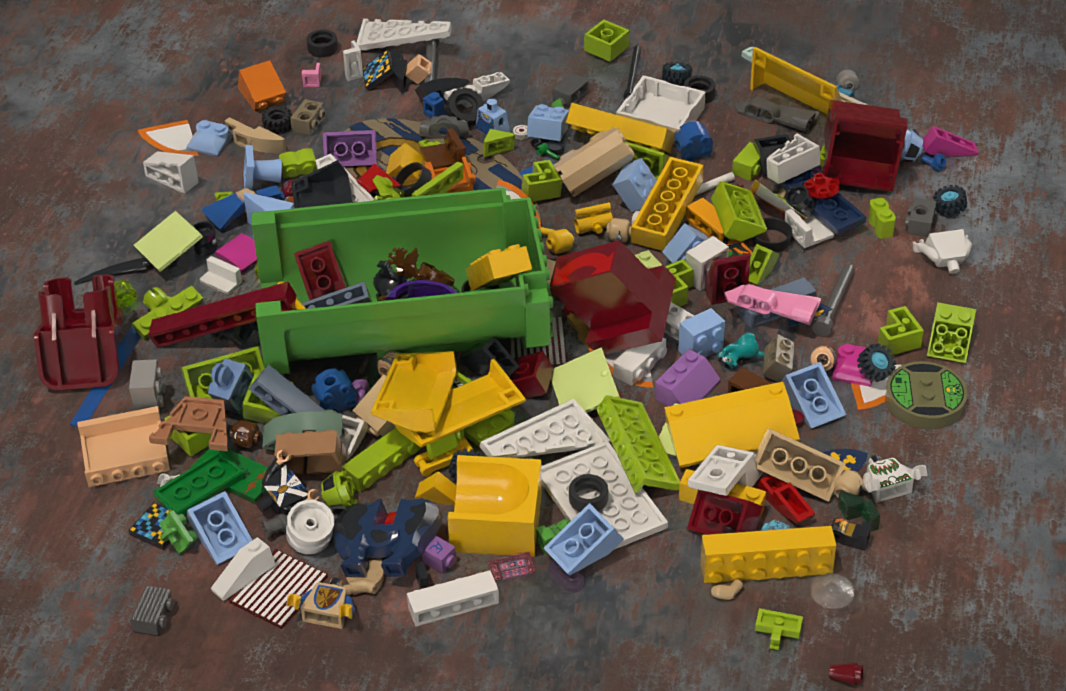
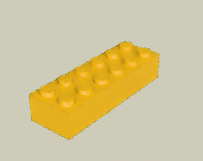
M571 103L566 123L571 125V129L595 136L601 131H608L614 127V129L618 128L627 140L626 142L662 153H671L675 134L673 131Z
M673 157L669 158L631 226V243L661 251L664 250L686 214V206L692 203L703 182L704 165Z
M517 244L509 246L504 251H501V249L489 251V253L470 263V267L465 270L470 289L474 291L509 282L518 277V273H526L532 270L527 247H520Z
M832 526L702 535L700 564L704 583L734 581L736 579L742 581L833 574L836 542Z

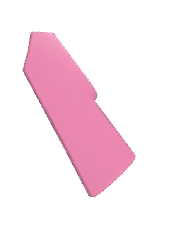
M750 284L741 285L725 292V297L729 303L761 314H769L771 312L807 325L811 324L821 302V298L768 290Z

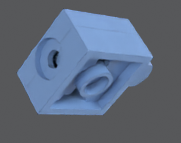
M225 358L222 364L217 363L212 370L211 378L214 381L209 385L208 394L212 399L224 400L226 411L241 415L243 412L242 403L254 375L245 364Z

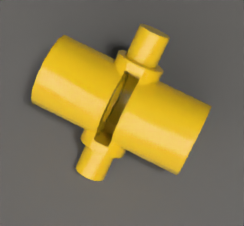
M608 202L576 209L574 211L576 216L574 218V226L577 234L591 231L598 234L602 233L603 229L607 228V223L613 219L610 211L611 204Z

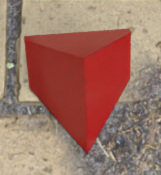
M375 163L356 181L369 193L378 190L373 182L377 175L390 179L393 184L392 187L401 186Z

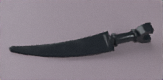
M146 258L134 259L93 272L75 281L74 284L78 285L90 281L95 275H114L146 270V268H150L153 265ZM177 259L168 266H177Z

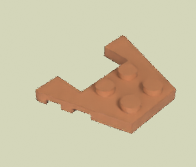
M185 396L170 412L171 416L166 421H162L159 424V429L155 433L152 432L149 436V441L152 444L168 445L174 430L210 433L212 436L209 441V450L228 451L224 400Z

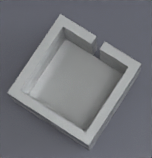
M157 359L135 360L132 363L129 391L134 411L158 406L160 412V407H163L162 393H165L164 381L161 382L162 368L158 367Z

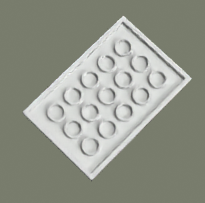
M608 441L541 466L542 485L564 517L571 521L580 513L573 509L569 503V485L571 481L582 474L598 475L608 484V502L599 513L624 538L615 549L668 528L667 520L642 488L639 493L633 491L616 451ZM583 489L576 494L581 498L593 499L598 497L600 492L594 489Z

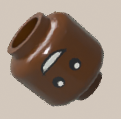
M240 420L237 424H233L230 438L237 446L253 448L256 443L261 441L262 432L259 431V426L256 423Z

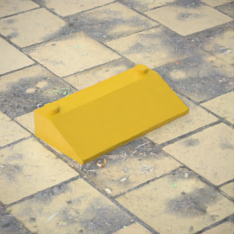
M757 47L753 48L750 90L753 91L761 84H767L825 114H828L830 100L842 101L837 86Z
M454 351L396 354L371 409V415L412 431H422L424 433L435 431L457 375Z
M492 359L488 375L450 390L435 431L424 433L422 431H412L397 424L394 425L401 434L419 447H423L526 402V399L495 359Z
M783 381L664 407L666 424L680 468L701 464L716 445L756 452L767 428L800 442L790 400Z

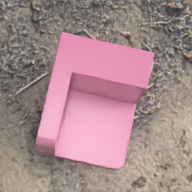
M320 63L316 64L315 70H302L303 87H320Z

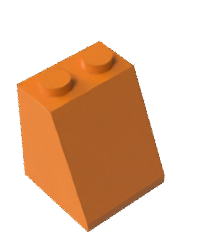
M270 60L239 70L238 89L254 111L264 110L269 106L279 105L285 101L286 91Z

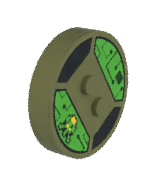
M918 361L904 364L893 371L887 381L885 401L890 412L903 423L922 429H939L952 425L960 419L965 410L968 393L963 379L950 368L933 362Z

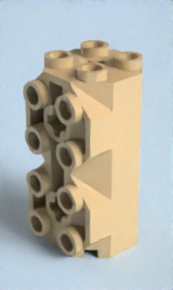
M613 127L608 131H601L591 137L590 142L580 149H572L567 152L553 166L571 195L575 197L634 160L635 154L627 144V140L618 128L614 129Z

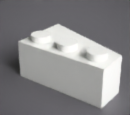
M799 134L794 135V139L791 142L787 141L783 149L776 150L766 159L767 177L779 184L820 165V146Z
M157 151L143 162L147 177L184 194L199 183L194 155Z

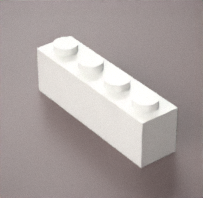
M489 570L407 593V602L416 627L498 604L499 592Z

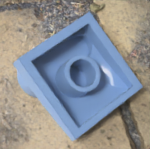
M202 120L197 123V131L186 149L218 157L233 138L232 131L226 125Z

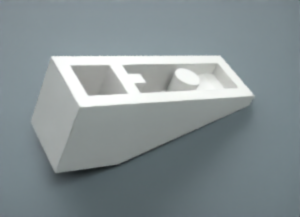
M258 537L242 547L211 587L212 592L224 601L274 567L276 564L270 547Z

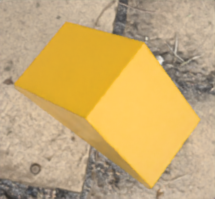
M438 471L419 483L415 499L423 498L437 504L455 506L457 485Z

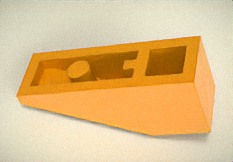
M704 198L687 205L686 220L700 232L706 234L708 238L714 236L723 242L724 231L715 207Z

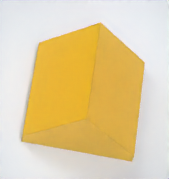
M404 143L390 155L386 173L391 177H396L406 165L414 162L422 164L423 156ZM420 170L412 173L408 178H418Z

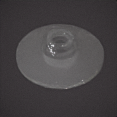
M828 573L820 575L813 580L810 593L814 601L819 605L830 609H838L847 606L853 600L854 587L844 576Z

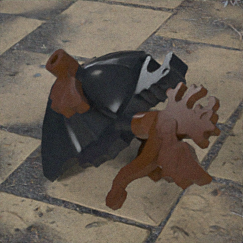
M404 247L401 249L393 248L392 251L396 252V257L390 252L388 257L393 260H380L377 264V267L381 268L373 278L374 288L378 292L376 294L377 302L392 300L386 299L388 292L402 283L411 281L408 278L416 277L426 280L427 276L424 273L419 274L417 272L416 262L419 257L417 248L407 254L406 258L405 254L408 251L404 250ZM392 264L396 265V273L392 269ZM408 290L401 293L396 300L409 298Z

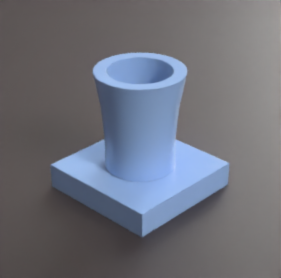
M245 145L244 189L252 190L253 180L280 183L281 159L254 160L253 145Z

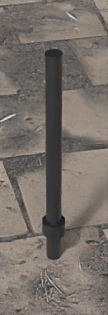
M638 45L634 46L627 89L624 91L623 96L624 99L628 98L633 92L640 54V46Z

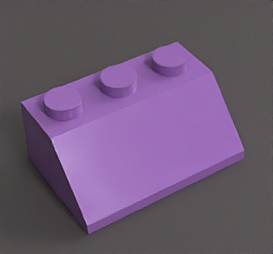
M375 130L323 133L324 156L331 154L343 167L368 166L374 163L377 165Z
M688 349L655 382V400L667 406H673L674 403L682 404L704 399L720 383L721 379L704 356Z

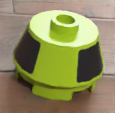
M346 470L341 472L335 471L321 484L323 501L327 503L331 510H345L350 505L358 503L357 499L354 500V492H356L354 482L351 476L346 477Z

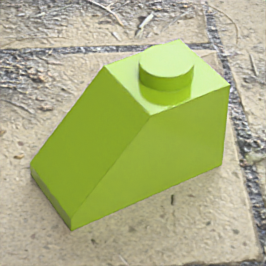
M749 142L733 160L732 173L751 181L760 173L761 166L760 157L753 143Z
M756 244L750 257L749 282L759 285L772 272L780 254Z
M464 429L427 444L429 458H435L457 448L461 439L464 438Z

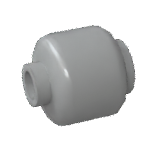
M843 70L836 78L837 85H841L844 89L855 92L859 88V79L852 70Z

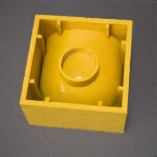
M457 456L454 512H448L449 544L455 546V552L535 557L536 528L539 524L542 498L541 460Z

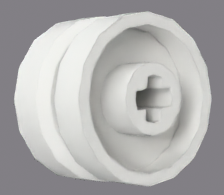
M304 500L291 508L287 516L286 539L295 551L302 554H317L329 546L334 528V516L330 508L316 500Z

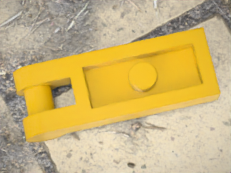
M464 437L457 448L435 458H429L427 451L416 456L414 463L420 468L421 474L424 477H428L434 471L449 466L453 454L457 453L458 450L463 452V449H467L470 452L472 447Z

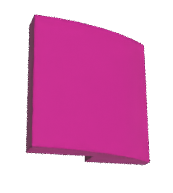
M242 233L215 251V255L220 260L240 268V273H243L257 263L254 239Z

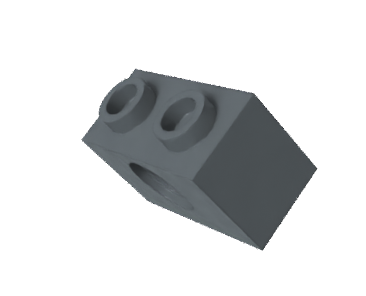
M921 198L914 199V203L909 205L908 215L906 216L905 226H908L907 234L923 237L929 236L935 214L936 201Z

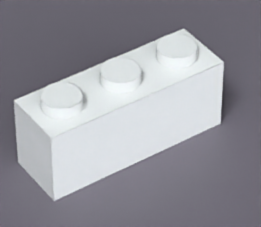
M663 338L662 342L627 349L613 362V377L631 386L638 380L640 381L649 369L651 370L660 358L662 359L666 355V339Z

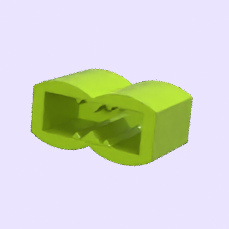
M311 148L301 149L297 152H285L279 155L283 178H293L300 174L308 175L317 170L315 155Z
M884 198L871 199L868 221L874 227L876 236L880 239L893 237L896 217L889 209V203Z

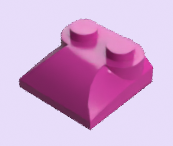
M850 344L841 345L838 348L832 380L871 387L872 381H870V377L866 379L864 377L866 374L860 373L862 368L857 366L860 363L857 362L859 354L866 347Z

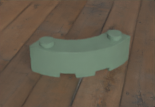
M325 410L324 412H298L272 418L271 421L264 425L262 448L275 450L276 435L287 432L304 433L305 431L323 432L325 430L337 431L341 437L343 414L336 413L333 410Z

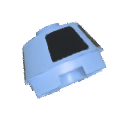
M907 129L900 162H914L923 151V138L912 129Z

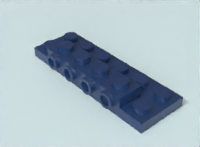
M807 170L783 183H779V185L786 191L795 185L804 186V183L813 178L816 173L812 170ZM840 193L829 198L812 197L816 204L813 215L836 235L866 223L867 217Z

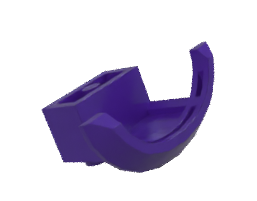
M416 280L394 287L388 292L386 299L396 300L401 293L407 290L409 298L455 294L459 292L451 286L440 282Z

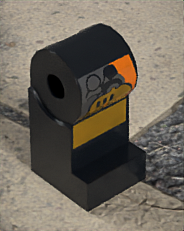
M843 518L834 519L831 526L835 542L865 551L870 539L872 523L863 521L862 525L848 522Z

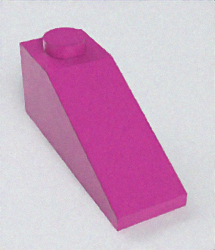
M932 126L923 137V150L928 155L940 153L944 157L977 156L979 153L975 142Z

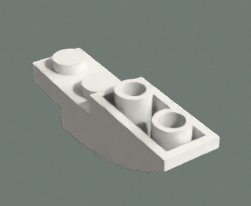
M496 72L473 79V85H467L466 88L477 91L481 95L482 100L485 101L504 89L510 83V79L502 72ZM457 89L444 92V98L448 100L450 94ZM460 100L457 105L463 104L466 108L472 106L467 100Z

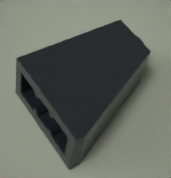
M495 336L473 345L461 357L473 373L488 375L492 359H495L508 377L519 367Z

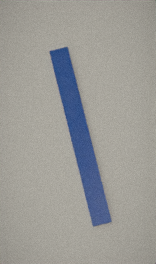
M132 326L117 348L119 371L141 337ZM111 384L103 387H93L70 422V425L78 427L77 422L89 420Z

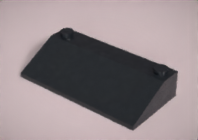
M338 160L291 182L295 208L354 203L348 173Z

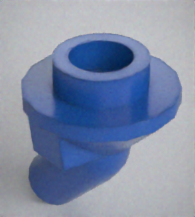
M940 153L936 154L934 159L925 154L921 158V161L931 165L933 170L942 171L946 166V159Z

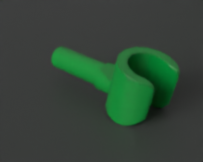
M546 143L537 146L539 150L536 153L539 156L547 154L556 160L560 159V156L549 150Z

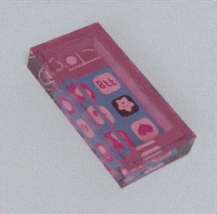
M529 552L488 561V568L495 581L535 572Z

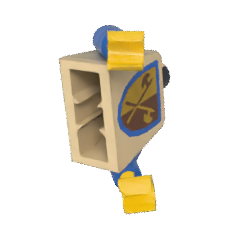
M335 577L330 580L329 584L316 583L313 589H310L302 596L289 594L287 597L286 606H294L296 610L301 607L303 622L343 629L345 617L352 619V615L355 613L352 598L347 595V589L342 587L343 581Z

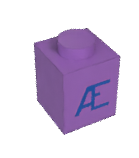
M435 535L423 553V562L443 574L448 568L453 567L456 562L455 546Z

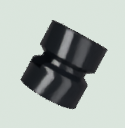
M795 185L787 191L785 198L791 207L804 217H809L813 214L816 204L805 186Z
M208 221L194 224L193 227L203 236L194 244L195 252L201 256L215 253L218 249L214 225Z

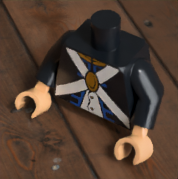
M285 449L278 451L277 459L268 467L262 479L261 494L264 498L256 502L261 512H265L272 507L276 514L284 513L288 515L291 508L304 500L320 502L322 500V496H318L316 499L313 497L318 490L311 489L308 492L288 465H283V462L291 459V454L286 459L282 458V453Z

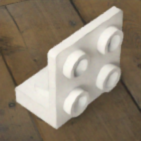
M792 209L785 212V221L792 227V236L803 248L834 237V232L815 215L812 214L806 217V220H802L800 215L796 214Z

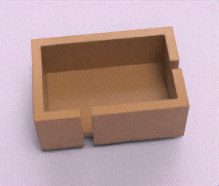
M337 431L287 432L276 435L274 457L277 459L278 451L285 449L282 453L283 459H286L291 454V459L283 462V465L287 464L295 475L304 474L305 456H308L307 474L341 472L342 466L346 464L347 450L343 442H341Z

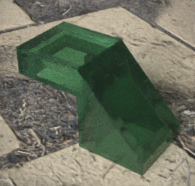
M845 491L839 492L838 507L846 520L862 517L865 522L872 523L871 532L879 529L880 514L871 500Z

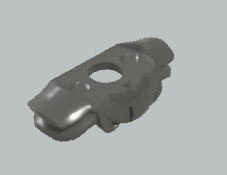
M447 115L432 117L430 121L424 120L419 128L420 136L428 138L446 137V134L439 132L440 128L443 127L447 129L453 128L459 138L469 135L467 121H458L456 117Z

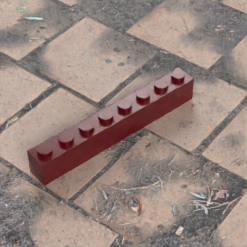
M287 281L152 319L148 336L157 348L255 322L257 321L256 303L280 301L282 311H291L295 308L297 294Z

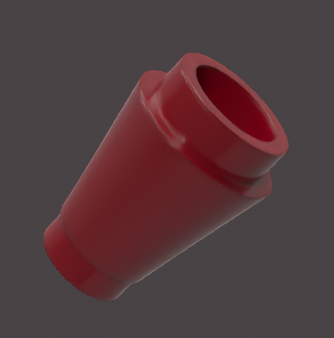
M858 663L830 665L829 678L855 686L857 683L862 684L863 665H858Z

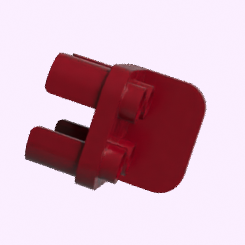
M95 275L93 277V292H86L83 295L84 308H75L72 281L68 277L48 280L44 283V292H38L42 321L34 333V344L39 378L46 387L53 390L103 387L111 384L116 379L119 372L116 336L123 323L122 308L118 307L113 275Z

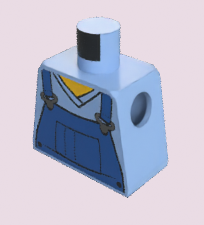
M488 99L487 104L477 110L476 129L485 135L488 134L490 129L510 132L507 113L497 106V100Z

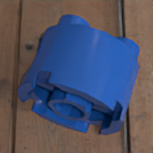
M690 121L680 126L681 130L679 132H675L674 142L681 156L686 161L692 162L697 158L709 157L711 155L713 140L703 123Z
M326 370L315 378L316 383L314 385L312 383V393L319 406L324 410H333L340 413L355 406L357 403L356 388L344 370Z

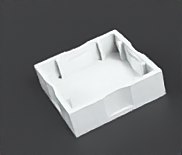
M643 75L634 87L632 94L619 107L616 115L664 127L674 133L676 131L679 132L681 130L680 126L690 121H696L704 110L705 92Z

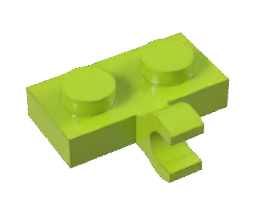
M759 608L755 631L771 633L770 649L779 650L781 636L799 639L803 616Z

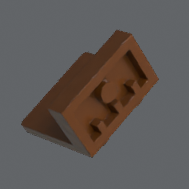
M453 128L447 129L446 137H444L445 144L420 147L421 154L426 162H431L433 170L451 167L456 162L462 163V157H465L466 147Z

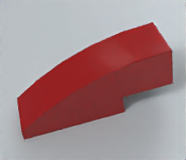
M772 475L760 479L757 489L766 491V500L789 520L799 524L815 516V512L791 482L786 484L785 481Z

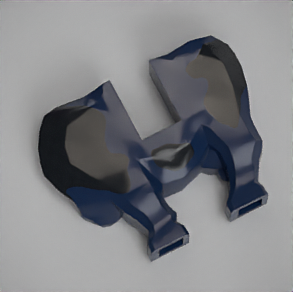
M401 498L393 524H384L387 511L381 499H377L373 503L352 504L343 510L334 521L333 536L338 554L342 559H346L341 564L345 577H365V569L368 567L369 558H384L388 556L390 557L381 563L385 576H405L406 569L415 559L423 556L427 545L433 540L441 526L443 516L437 505L423 498L415 500Z

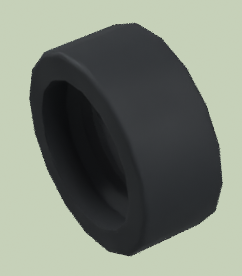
M321 29L313 31L307 36V49L313 56H330L338 49L337 36L333 31ZM320 42H328L326 44H317Z
M696 75L689 77L684 82V86L689 88L706 89L704 91L705 103H709L714 99L716 86L713 79L707 76Z
M582 474L571 481L569 485V503L573 509L581 512L590 503L599 512L607 505L608 484L603 478L593 474ZM583 489H594L600 492V495L593 499H585L579 497L576 493Z

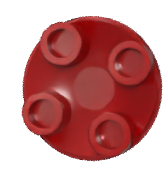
M816 173L813 178L804 183L810 196L815 198L832 197L840 189L839 180L825 177L822 173Z

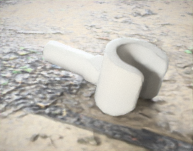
M162 473L158 478L157 484H161V487L179 475L169 476Z

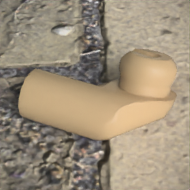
M736 579L730 586H714L711 589V594L718 599L731 600L743 588V583Z

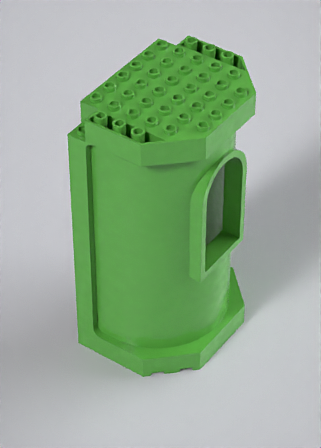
M505 188L251 213L261 289L276 285L279 282L288 281L297 294L296 298L301 303L309 301L294 253L330 241L347 286L350 287L365 282L372 298V302L291 311H282L280 301L256 303V318L264 369L270 365L279 374L285 375L292 374V361L377 353V360H380L389 351H396L398 353L469 350L473 345L494 336L498 340L520 337L522 349L549 346L550 338L554 336L553 326L550 325L553 322V313L550 311V308H553L552 296H548L550 294V285L547 283V280H550L549 268H545L547 267V257L543 255L544 243L540 242L542 241L541 229H539L538 217H534L536 216V206L532 205L530 197L511 199L510 195H506ZM517 244L520 247H527L532 270L526 273H518V277L509 282L499 284L500 289L486 287L474 291L469 289L461 293L463 283L468 280L465 269L470 267V263L489 253V251L496 249L504 251L509 246ZM404 247V250L408 251L405 254V258L407 254L417 248L419 257L417 258L416 268L419 269L420 265L426 262L435 266V269L446 272L455 279L452 288L459 293L377 302L376 294L378 292L374 288L373 278L381 269L377 267L380 260H393L388 257L390 252L396 257V252L392 251L393 248L401 249ZM392 264V269L396 273V265Z

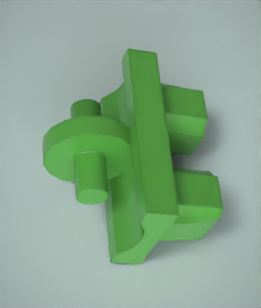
M174 510L169 511L167 517L159 523L164 531L160 536L163 542L169 540L179 554L184 553L198 538L194 531H187L184 527L187 524L184 515H177Z

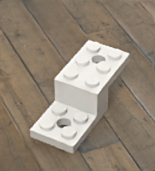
M716 445L688 479L689 487L726 496L736 483L752 487L763 474V471L756 469L755 456L757 451L748 452Z

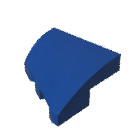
M234 193L203 207L201 210L223 231L234 217L238 218L246 208L244 200Z

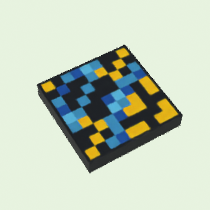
M388 50L362 68L365 88L367 90H372L394 73L391 53Z
M153 503L128 530L129 535L164 550L170 541L163 542L160 536L164 531L159 523L167 517L169 510Z

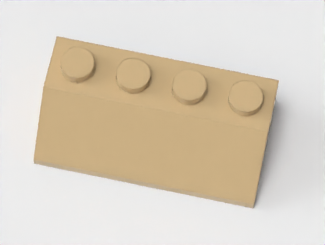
M767 428L755 456L756 469L787 483L791 482L793 486L828 502L835 489L834 482L841 476L846 465L844 462Z

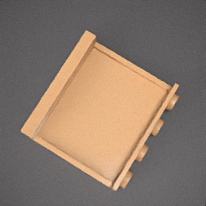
M158 406L77 422L88 487L170 471L166 446L152 444L149 441L150 434L152 432L155 433L161 423Z

